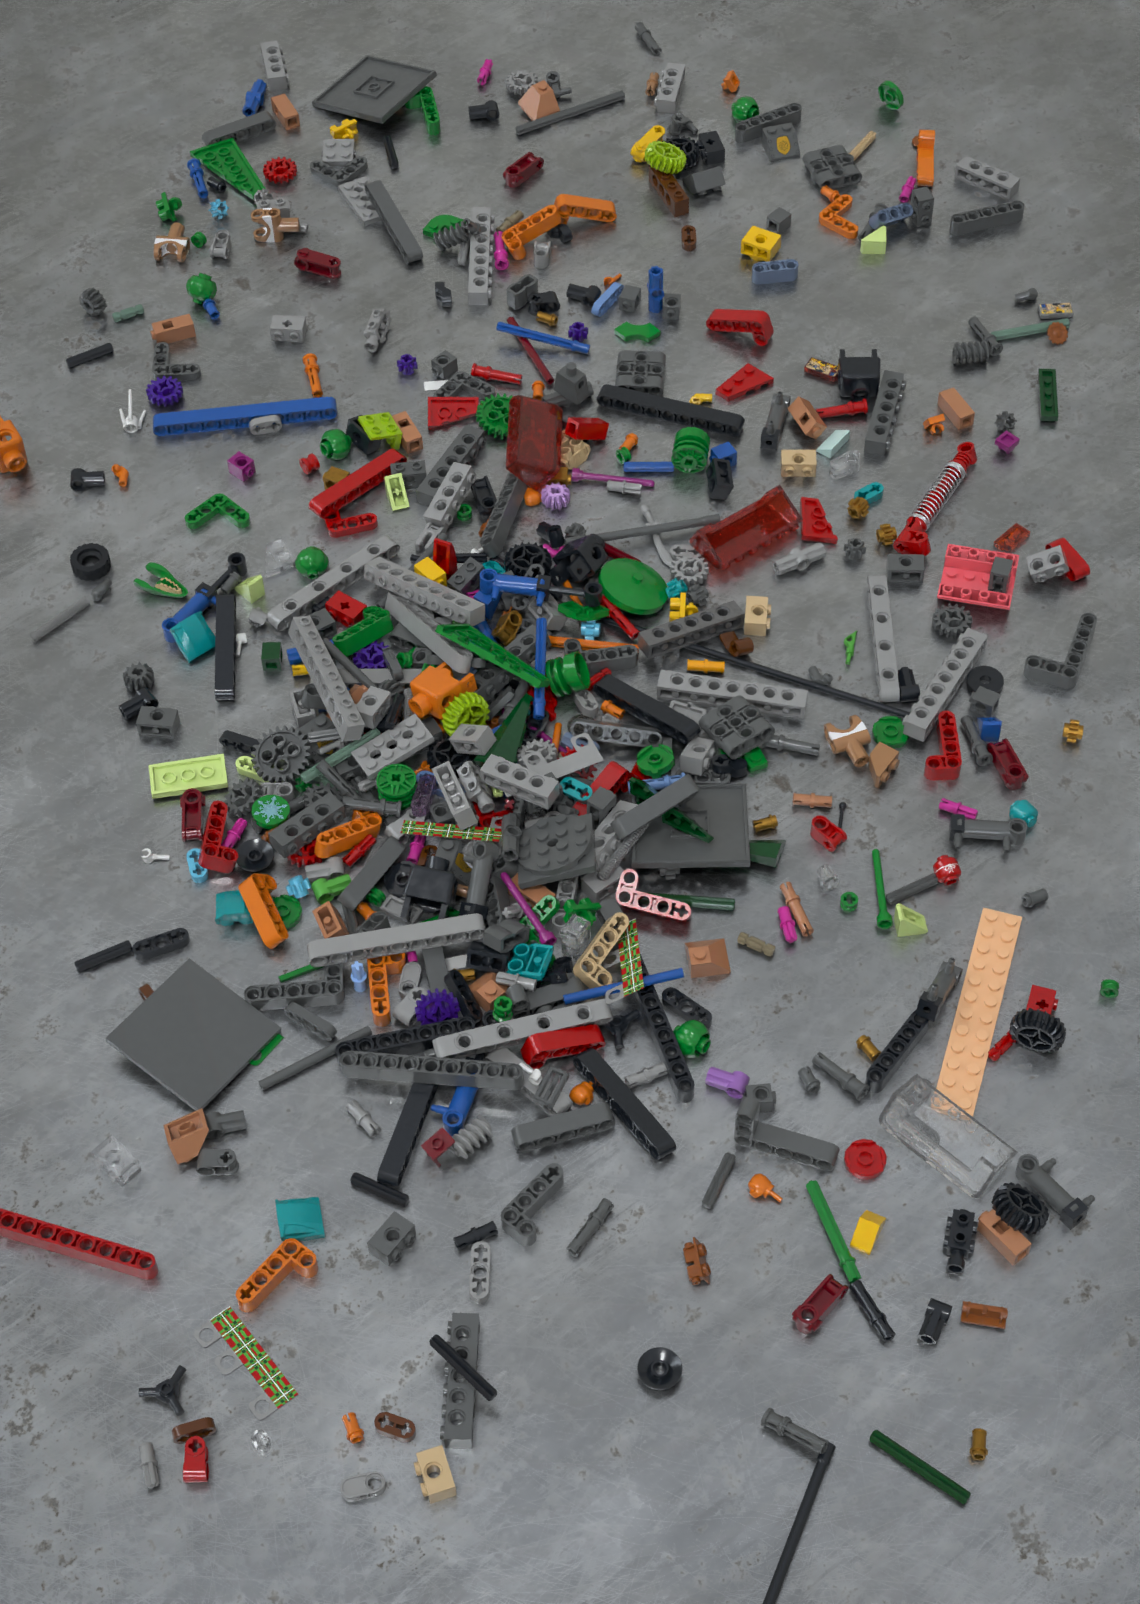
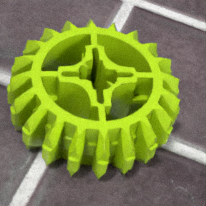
M665 141L649 143L644 155L647 164L666 174H678L685 167L687 159L683 150Z
M466 691L465 694L460 693L459 697L454 696V700L449 702V706L444 708L446 712L442 714L443 719L441 722L443 723L444 730L451 737L460 724L487 725L485 721L489 719V705L481 695L474 692Z

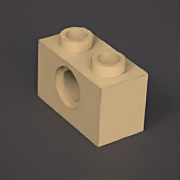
M781 450V477H816V450Z
M746 596L744 635L766 636V629H770L771 619L767 618V615H771V604H768V597Z
M440 1445L416 1453L417 1462L413 1464L417 1476L421 1475L423 1483H420L423 1497L428 1496L429 1502L432 1504L457 1496L443 1446ZM437 1472L439 1473V1476L436 1478H430L429 1474Z

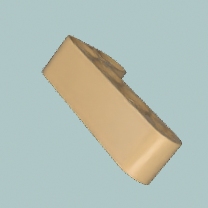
M618 912L606 920L573 967L574 975L590 989L612 983L611 974L601 966V963L629 925V919L624 913ZM604 935L609 938V942L604 939ZM593 950L598 952V957L594 955ZM582 964L587 967L588 972L583 970ZM598 977L602 979L603 985L598 982Z

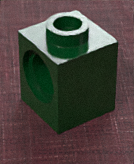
M263 642L261 655L263 671H281L283 659L281 642Z

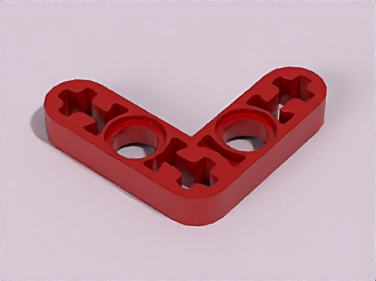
M337 510L331 514L335 515V518H324L328 534L333 538L370 531L378 526L377 516L374 513H365L341 519ZM352 523L357 524L355 527H349L348 525Z

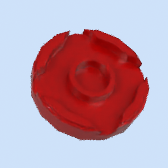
M861 1139L854 1141L846 1149L844 1164L846 1170L852 1176L858 1179L869 1180L882 1174L886 1167L887 1156L884 1149L877 1145L876 1142Z

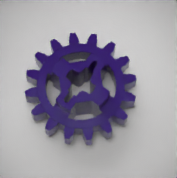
M163 376L162 379L157 377V381L151 380V384L147 385L146 393L148 400L152 404L157 403V406L164 404V407H166L168 403L173 405L174 401L179 402L178 398H182V384L178 382L177 378L172 380V376L169 378Z
M377 640L374 643H370L353 653V664L359 669L387 668L383 659L382 649L389 647V645L384 646V642L377 644Z
M436 988L434 993L428 990L427 996L421 994V1000L416 1001L415 1013L417 1021H421V1025L458 1018L457 1012L460 1011L457 997H454L452 992L447 994L446 989L439 992L438 988Z

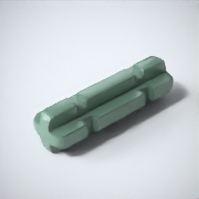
M141 304L135 305V308L132 306L120 310V313L118 311L114 312L112 317L115 322L122 321L121 319L125 320L136 316V314H143L144 308Z

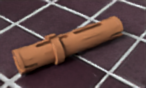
M786 882L787 889L784 883H782L779 888L786 899L785 904L790 908L802 936H808L807 930L809 935H811L814 929L800 904L801 899L799 895H796L791 882Z

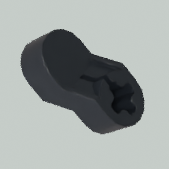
M558 224L547 231L550 238L560 239L562 243L573 239L572 232L567 224Z
M435 282L436 299L442 302V307H452L451 290L445 287V282Z
M726 754L716 755L712 758V770L716 774L728 773L733 778L744 777L747 774V761L742 758L731 759Z

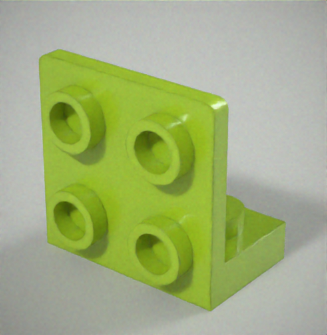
M389 412L358 417V421L370 440L386 439L391 448L395 450L400 449L403 433Z

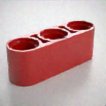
M1062 537L1046 544L1045 550L1059 545L1062 547L1070 570L1064 574L1070 581L1074 582L1090 575V567L1065 538Z

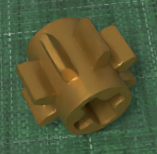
M856 497L849 501L847 510L851 517L860 519L869 513V504L866 499Z
M890 524L880 525V529L876 530L877 541L882 542L885 546L893 544V540L897 539L896 528L891 527Z
M1070 719V723H1064L1062 737H1067V742L1076 743V739H1082L1084 726L1079 725V720Z

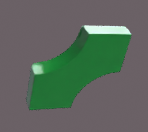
M626 321L614 329V333L625 342L638 339L648 343L661 335V331L650 322L644 325H633Z

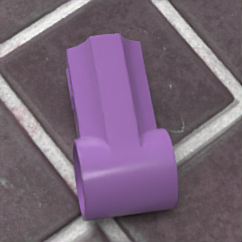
M711 1066L708 1070L705 1084L724 1090L732 1098L741 1099L745 1092V1085H748L750 1078L747 1074L740 1071L730 1073Z

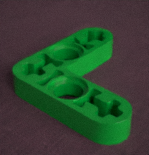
M219 493L185 515V523L187 528L196 529L220 513L235 526L246 528L250 525V516L247 511L226 495ZM229 509H234V510H235L234 512H231V513L226 512V511L229 510ZM203 510H211L208 513H202Z
M546 895L532 908L535 915H540V922L543 926L559 911L560 902L554 896ZM549 902H552V908H549ZM525 915L519 922L527 926V923L532 926L531 929L529 928V940L525 944L531 945L534 941L541 944L539 942L540 938L536 934L537 930ZM552 954L548 969L552 968L553 962L556 960L554 954Z

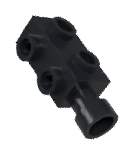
M953 1209L952 1217L948 1216L946 1229L950 1230L949 1236L945 1235L943 1248L947 1249L946 1255L950 1256L946 1268L952 1273L964 1272L965 1261L963 1259H968L969 1253L973 1254L975 1240H971L972 1234L976 1235L978 1222L974 1221L975 1213L965 1209Z

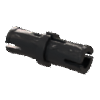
M491 1221L478 1228H470V1231L454 1237L453 1240L459 1251L487 1237L498 1234V1230H496L497 1227L494 1221Z

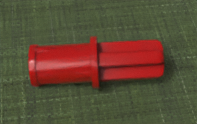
M368 834L342 858L343 862L351 868L358 859L365 856L364 853L376 843V839L371 834Z

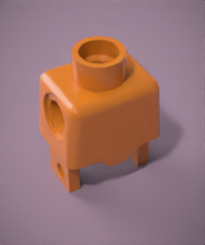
M0 416V473L9 471L19 472L28 461L23 439L12 421H3ZM5 436H11L12 438L8 441Z
M445 662L436 668L428 666L410 682L413 697L408 701L409 708L418 718L431 714L442 720V714L446 712L444 708L449 706V702L454 700V696L459 697L460 693L465 694L466 691L474 692L477 690L474 674L469 673L458 681L453 678L452 668Z

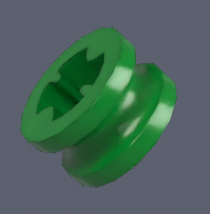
M196 232L191 237V242L197 248H201L207 243V238L203 233Z
M626 447L616 450V457L621 464L631 461V453Z
M461 504L460 509L457 511V518L460 521H468L472 518V508L470 505Z
M399 652L396 659L401 668L409 669L413 663L411 653Z
M372 888L371 893H368L366 898L373 906L380 907L382 902L386 900V896L381 890Z
M853 892L842 894L841 908L846 912L856 910L858 896Z
M1111 979L1103 980L1101 982L1100 994L1106 998L1117 997L1119 994V983Z

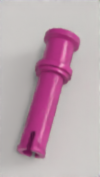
M496 231L494 233L496 249L494 252L495 267L498 270H505L509 266L508 252L505 250L502 239L503 232L498 231L499 235H497Z

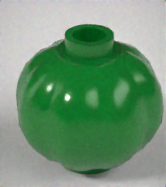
M741 97L732 104V116L737 123L759 115V106L752 97Z
M199 272V276L193 275L188 279L186 290L193 298V302L202 304L206 299H213L215 297L217 286L211 280L212 276Z
M340 429L328 430L321 438L320 451L328 459L342 460L349 455L352 443L351 438Z
M310 546L300 551L295 560V566L302 576L314 580L326 572L329 566V559L321 549Z
M689 1020L681 1026L677 1025L673 1031L681 1052L686 1058L698 1057L700 1054L695 1053V1051L705 1054L711 1045L710 1033L707 1027L697 1020Z

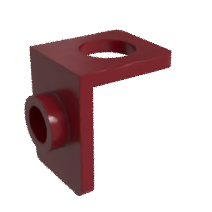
M440 1128L421 1147L438 1167H441L437 1158L455 1144V1140L444 1128Z

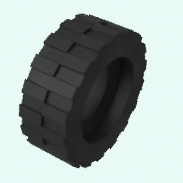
M97 543L83 544L74 549L70 555L72 571L81 580H99L110 571V556L108 550L103 545ZM88 558L99 559V562L93 566L82 565V562Z

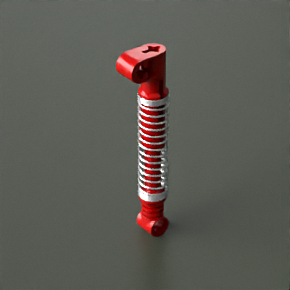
M963 442L957 447L958 453L945 465L944 469H942L939 476H937L934 483H932L929 490H927L924 497H922L919 504L908 517L906 526L893 543V547L897 552L924 556L931 552L926 531L964 479L967 468L977 462L976 451L972 442Z

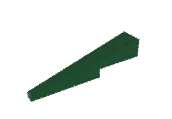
M525 693L494 733L497 740L485 755H477L473 760L480 768L491 754L517 763V750L521 748L527 726L525 720L530 715V702L534 700L531 695Z
M634 777L629 779L630 794L636 796L637 805L658 793L643 780ZM676 806L662 814V822L707 843L714 839L713 836Z
M749 840L750 861L776 868L786 840Z

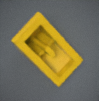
M866 1210L858 1220L850 1247L870 1255L886 1218Z

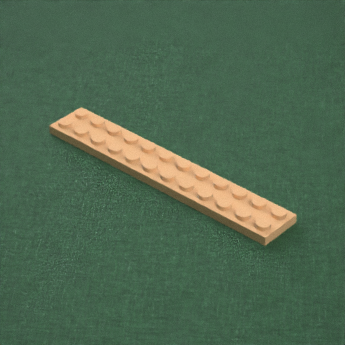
M987 908L982 910L931 1106L933 1111L968 1120L973 1119L988 1058V1051L990 1050L1022 921L1021 916Z

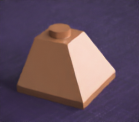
M545 80L532 85L518 101V105L532 121L560 111L553 89Z
M724 938L685 943L691 978L731 973Z
M487 972L469 985L478 1005L485 1012L494 1010L496 998L506 996V989L510 987L496 983L497 973Z
M202 1108L163 1125L168 1145L177 1164L189 1162L198 1156L209 1131Z

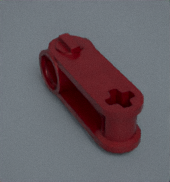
M532 152L526 153L504 171L503 179L506 180V185L512 188L520 186L543 167L544 159L534 156Z
M302 248L297 251L294 265L299 270L331 279H337L341 276L339 268L341 261L339 258L308 248Z
M1002 739L1001 742L994 744L992 742L987 743V750L993 756L992 762L1005 786L1012 790L1020 789L1023 783L1027 782L1029 776L1008 739Z
M193 788L186 790L182 797H180L183 842L195 839L202 841L206 796Z
M829 1274L803 1304L799 1305L792 1313V1320L796 1322V1328L805 1334L816 1332L822 1325L823 1320L844 1298L849 1287L847 1285L843 1286L834 1279L832 1274ZM803 1317H809L812 1320L808 1321L803 1319Z

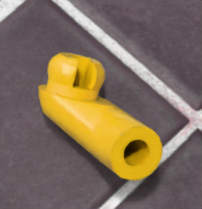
M696 393L690 398L689 403L700 405L703 402H712V394Z

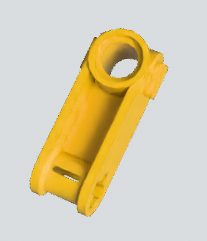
M660 125L653 126L633 145L630 155L633 156L636 162H646L644 155L647 146L653 141L662 142L665 128Z

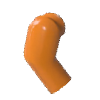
M114 464L111 470L119 478V485L122 487L127 486L129 472L124 467Z

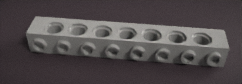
M472 207L471 221L480 224L481 232L478 235L471 234L468 301L469 305H488V298L492 297V291L489 288L492 287V277L489 276H492L491 265H493V256L490 255H493V245L491 244H494V224L491 223H494V213H491V207Z
M380 556L364 563V579L460 624L475 626L485 621L484 603Z
M310 615L293 617L288 633L342 742L360 740L365 723Z
M967 628L964 634L961 633L959 635L957 644H953L951 647L950 655L945 656L942 667L937 668L934 679L929 680L926 690L920 693L918 702L912 705L910 714L904 717L902 725H904L903 734L922 742L925 741L937 723L939 713L946 709L985 650L988 635L971 628Z
M661 670L657 684V698L718 707L730 699L741 695L751 705L757 706L760 713L804 719L808 690L671 670Z

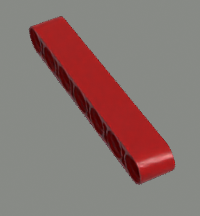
M394 448L389 449L312 498L308 508L322 519L330 516L383 482L385 476L391 475L390 464L407 462V458Z

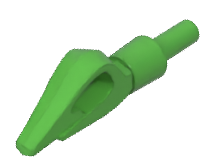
M858 631L844 639V645L847 647L845 653L847 656L845 663L847 665L850 664L851 657L854 655Z

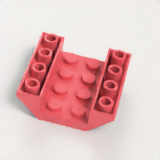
M948 544L937 598L1010 610L1019 555ZM995 556L1013 560L1007 593L988 591L990 572Z

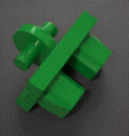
M166 192L161 193L162 199L155 202L159 209L158 215L162 221L170 218L174 222L177 220L175 211L182 207V201L177 197H172L168 200Z
M583 898L578 905L573 899H569L563 906L566 912L563 920L565 923L578 922L581 923L583 928H590L593 922L596 921V912L602 906L600 903H592L589 898Z

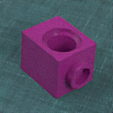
M240 451L227 460L229 473L243 482L256 473L254 460Z

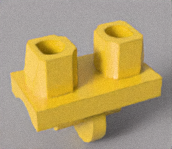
M345 119L342 121L341 126H331L330 134L333 139H354V135L358 134L357 121L355 119L351 121Z
M681 593L680 598H670V610L680 611H670L669 622L699 612L698 607L693 603L686 605V593Z

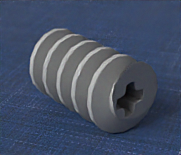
M479 1114L477 1119L471 1120V1124H466L464 1129H460L458 1134L452 1136L455 1144L449 1149L456 1156H462L467 1159L466 1151L473 1154V1145L479 1149L481 1147L479 1140L485 1144L487 1142L485 1135L489 1138L493 1137L489 1122Z

